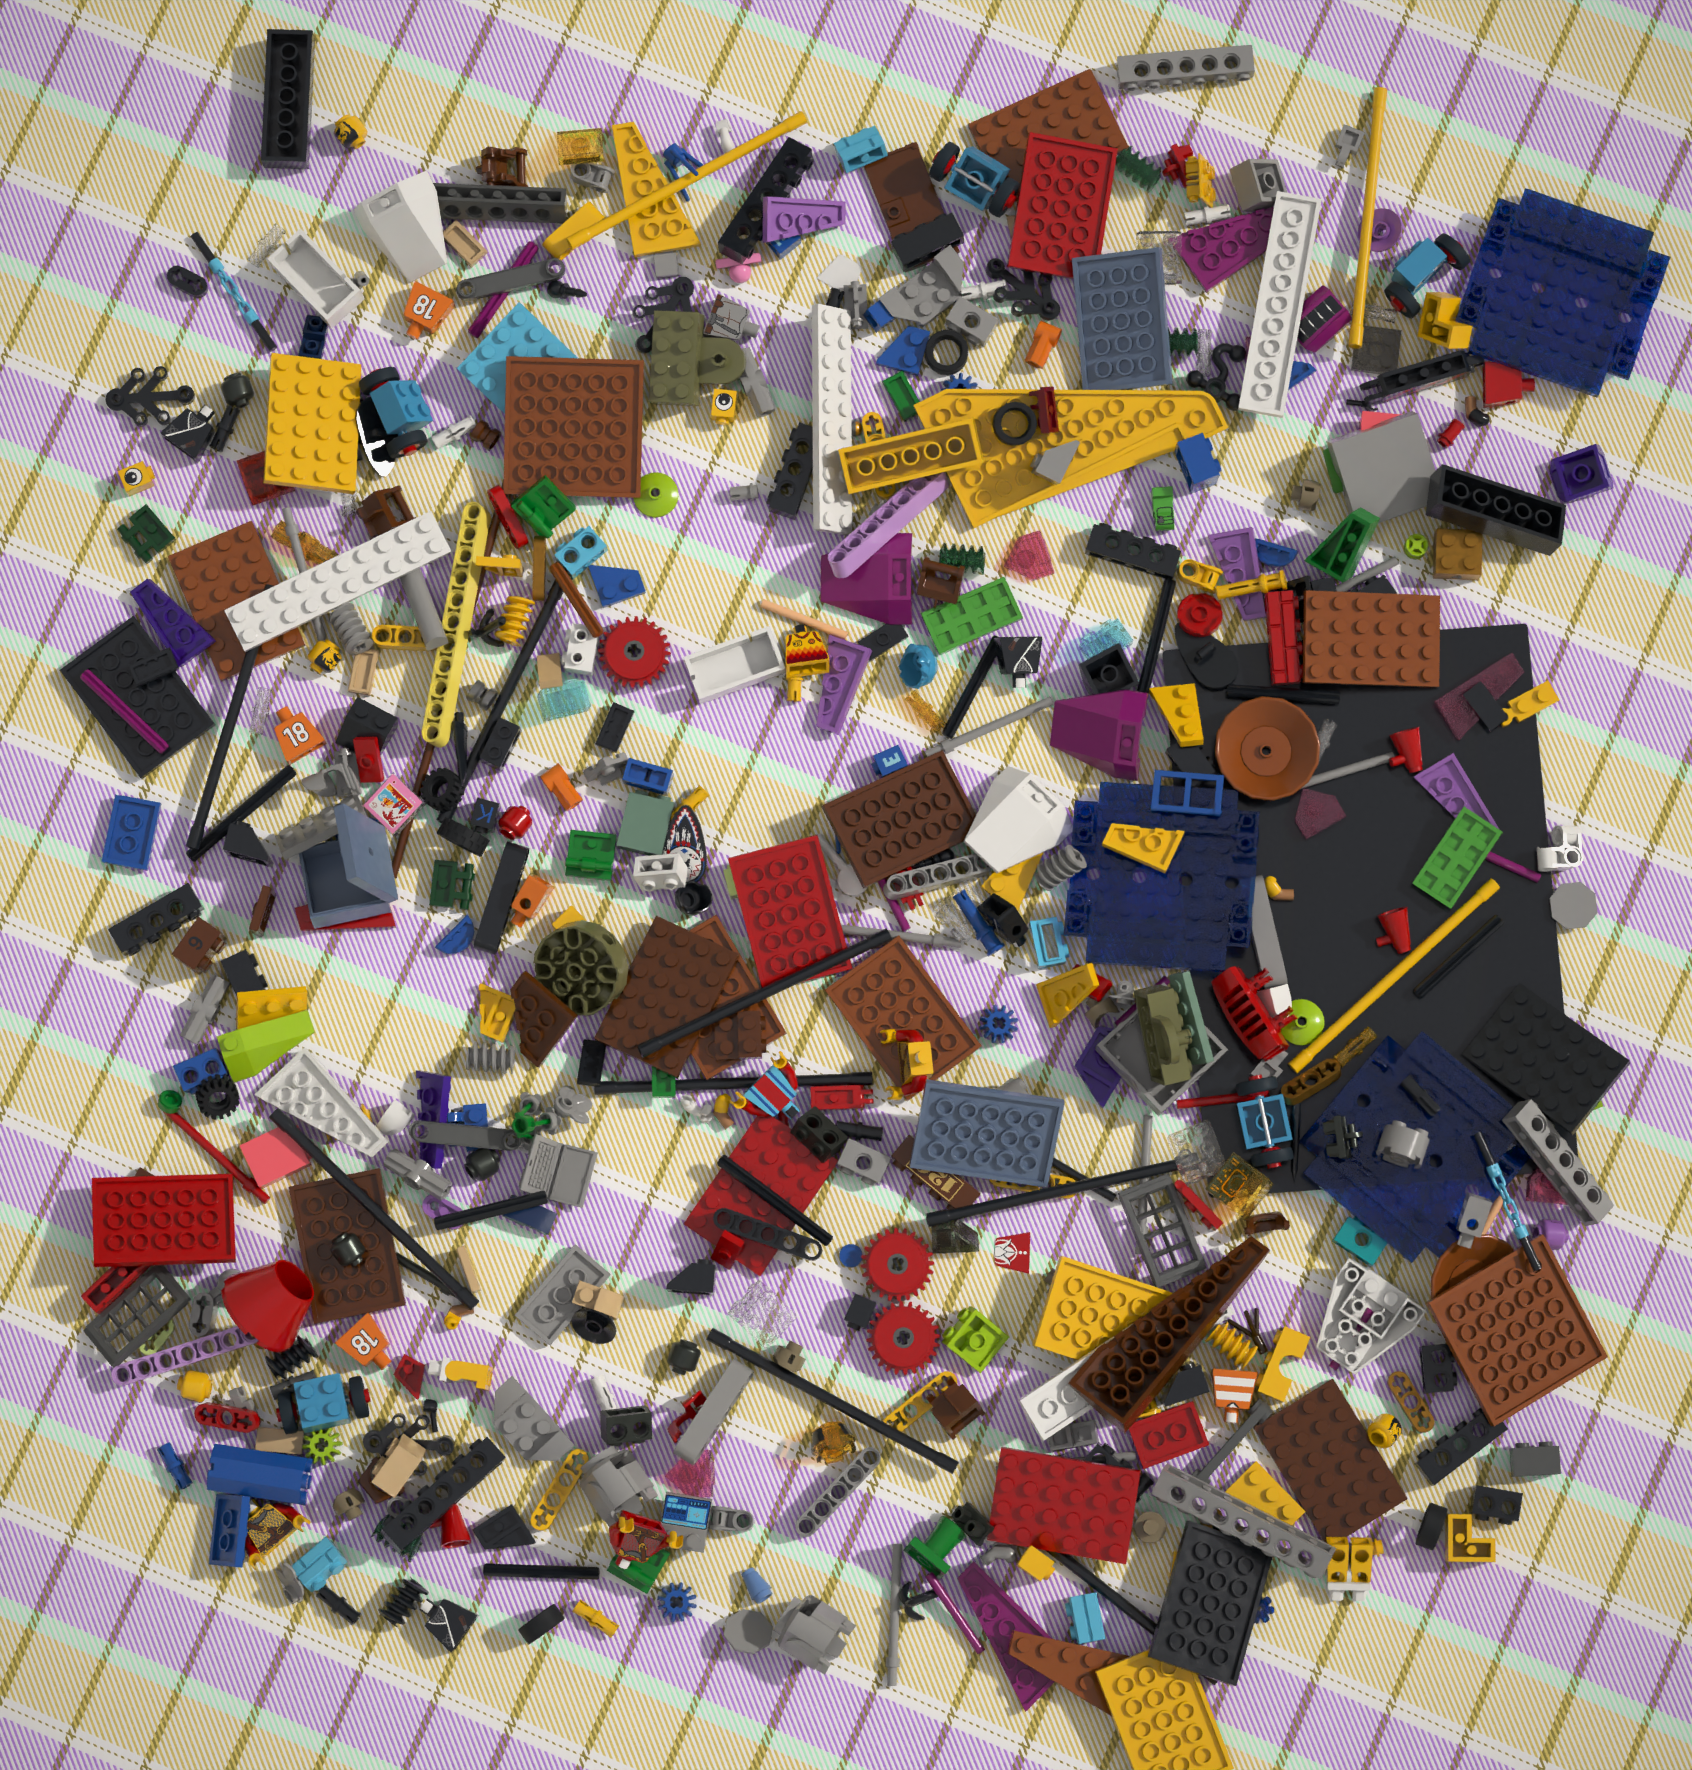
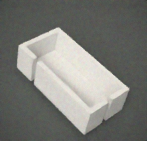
M300 228L286 241L288 248L292 252L290 255L284 246L281 245L267 260L287 284L332 329L365 298L361 290L345 276L343 271Z
M770 626L751 632L752 642L748 643V638L745 634L683 657L700 704L786 673L784 662Z

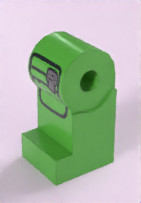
M1173 486L1152 488L1151 500L1155 531L1174 530Z

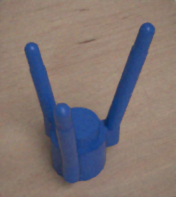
M674 143L663 153L666 159L664 164L670 170L674 180L679 178L673 167L674 165L679 167L683 164L690 172L698 176V172L686 161V158L698 167H701L703 164L687 153L684 148H680ZM685 188L680 190L687 202L690 201Z

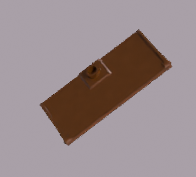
M912 142L902 148L888 152V156L864 166L892 240L901 233L908 234L914 231V228L922 223L928 224L933 222L938 215L944 213L917 142ZM958 246L953 248L957 254L960 253ZM934 258L905 271V273L931 264Z

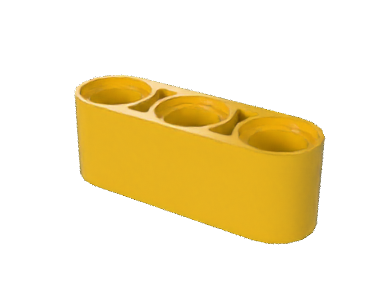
M588 202L549 235L542 246L553 258L563 260L573 251L569 247L566 238L605 219V217L591 202Z
M378 625L372 631V639L380 649L427 651L417 626ZM381 632L389 634L385 642L377 640V636ZM405 633L412 635L408 643L400 642V637Z

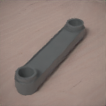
M552 258L464 279L456 287L457 295L463 301H472L556 281L564 276L565 265L560 259ZM553 265L561 267L558 273H551L549 271ZM465 286L473 288L472 292L468 295L461 293L462 288Z
M416 1120L409 1127L410 1137L415 1141L513 1151L518 1149L522 1142L521 1138H517L514 1130L506 1128ZM423 1125L425 1128L424 1134L416 1137L415 1129ZM514 1134L515 1142L507 1146L506 1138L508 1135Z
M1259 1398L1248 1410L1250 1416L1208 1464L1201 1471L1197 1468L1192 1473V1476L1210 1484V1475L1257 1422L1262 1425L1272 1414L1271 1406Z

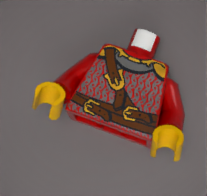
M622 1510L619 1520L609 1527L610 1543L618 1555L615 1563L623 1569H627L632 1560L641 1563L647 1562L651 1556L663 1548L679 1549L683 1546V1535L677 1536L675 1531H671L667 1535L661 1522Z

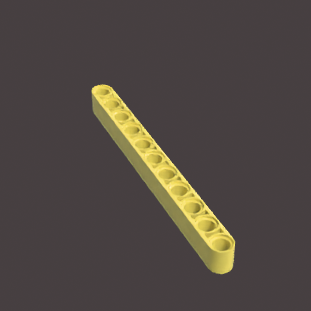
M477 502L466 504L462 513L442 626L449 643L437 647L422 726L423 739L437 748L446 746L450 739L482 566L478 567L475 565L476 556H484L491 520L490 512ZM463 599L462 603L458 606L459 601ZM459 621L458 625L454 628L455 623ZM455 643L454 647L450 650L451 645ZM442 709V713L437 717L438 712ZM438 731V735L433 739L434 734Z

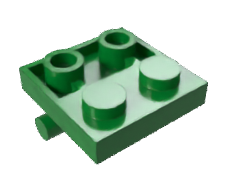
M546 475L511 503V507L539 536H544L546 539L553 535L551 531L576 510V506Z
M570 830L568 855L565 862V876L611 881L617 835Z
M662 1549L651 1556L645 1563L632 1560L627 1569L616 1565L615 1561L618 1557L616 1554L606 1571L648 1594L671 1553Z

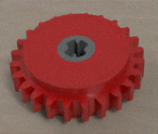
M635 616L634 621H630L629 617H626V623L622 624L620 620H617L618 626L616 628L610 625L611 632L603 633L606 640H600V644L604 648H599L598 653L604 656L599 658V662H605L602 670H609L607 677L611 678L614 676L615 684L622 681L623 688L628 683L632 689L635 688V684H639L640 688L643 689L645 682L651 686V679L660 680L659 672L666 673L663 665L669 666L670 664L665 659L666 657H671V652L666 651V649L670 648V643H664L668 637L666 634L660 635L663 630L661 627L655 629L656 624L654 621L649 625L645 617L642 622H639L638 616ZM637 648L640 655L637 653V657H632L629 651L633 652L632 649Z
M894 1228V1233L890 1234L889 1230L886 1229L885 1236L882 1237L880 1233H877V1241L869 1240L872 1244L871 1248L865 1246L864 1249L868 1252V1255L861 1256L863 1260H866L865 1264H861V1268L866 1269L867 1272L863 1273L862 1277L869 1278L866 1285L873 1284L872 1292L875 1293L879 1290L880 1298L886 1294L888 1295V1301L891 1302L894 1296L900 1302L901 1296H905L908 1301L910 1300L909 1294L913 1293L917 1297L918 1289L925 1290L923 1283L931 1282L927 1275L934 1273V1271L929 1269V1266H933L934 1262L929 1261L928 1258L933 1256V1253L926 1252L929 1244H921L923 1237L914 1238L916 1232L913 1231L911 1235H907L906 1228H904L902 1233H898V1229ZM894 1259H898V1262L899 1260L904 1262L901 1266L902 1270L897 1271V1268L895 1270L891 1268Z
M900 1301L899 1307H895L894 1303H891L890 1310L882 1307L883 1314L880 1315L877 1312L875 1314L878 1320L870 1321L874 1328L867 1329V1333L872 1334V1338L866 1339V1342L872 1343L873 1346L869 1347L868 1351L875 1352L872 1357L873 1360L880 1359L879 1367L883 1364L887 1365L886 1372L893 1368L895 1369V1375L899 1373V1370H903L904 1376H907L908 1370L911 1369L913 1374H916V1367L919 1366L920 1369L924 1370V1362L932 1363L929 1356L937 1355L933 1348L940 1346V1344L935 1342V1339L940 1338V1335L935 1334L934 1331L939 1326H932L931 1323L935 1318L931 1317L928 1319L926 1316L929 1311L925 1310L922 1313L920 1311L921 1305H918L915 1309L912 1308V1302H909L907 1307L904 1306L903 1301ZM901 1332H905V1335L909 1334L910 1336L905 1345H902V1341L900 1343L897 1341Z

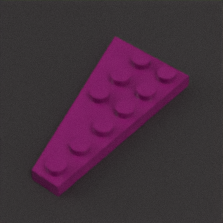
M1274 207L1229 218L1199 229H1191L1182 234H1174L1168 236L1167 240L1207 293L1266 252Z
M973 1561L957 1579L1026 1712L1047 1691L1054 1681L1007 1654L1012 1630L1052 1638Z

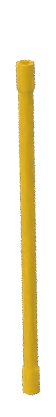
M1383 87L1374 88L1373 114L1357 275L1348 347L1354 349L1362 348L1363 319L1383 118L1387 99V89Z
M800 111L790 116L782 123L695 169L698 172V176L690 172L594 225L567 237L566 240L572 250L578 248L597 235L785 133L803 126L807 123L805 115Z
M1490 878L1466 903L1314 1042L1296 1055L1288 1063L1290 1068L1295 1073H1299L1312 1061L1315 1055L1479 905L1500 889L1498 883Z

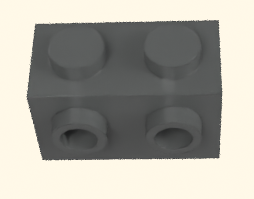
M1553 1441L1538 1442L1539 1447H1529V1443H1515V1448L1509 1449L1511 1477L1561 1474L1559 1446H1553Z

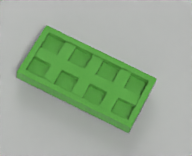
M1005 577L959 596L957 604L945 602L936 608L933 607L921 613V617L939 656L1023 619Z
M1463 807L1412 884L1452 909L1503 832L1466 807Z

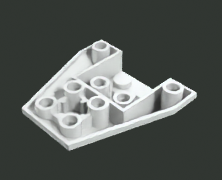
M428 171L395 183L360 202L354 209L362 230L409 283L448 263L437 191Z
M1008 766L992 781L964 843L991 869L999 873L1058 846L1074 831V827L1064 805L1030 773Z
M1348 1258L1335 1278L1316 1348L1353 1374H1356L1411 1333L1427 1310L1407 1293L1370 1268ZM1366 1308H1369L1374 1313L1369 1321L1364 1323L1360 1319ZM1357 1324L1363 1326L1360 1332L1355 1329Z

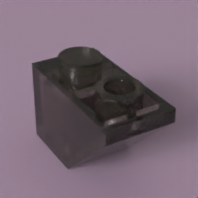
M959 1219L931 1227L933 1254L979 1252L978 1233Z

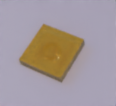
M602 128L557 132L559 165L604 162Z

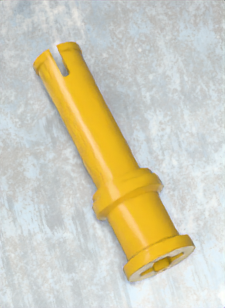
M1279 570V573L1260 574L1256 579L1216 586L1218 599L1222 600L1260 591L1265 594L1270 590L1280 588L1287 590V582L1284 570Z

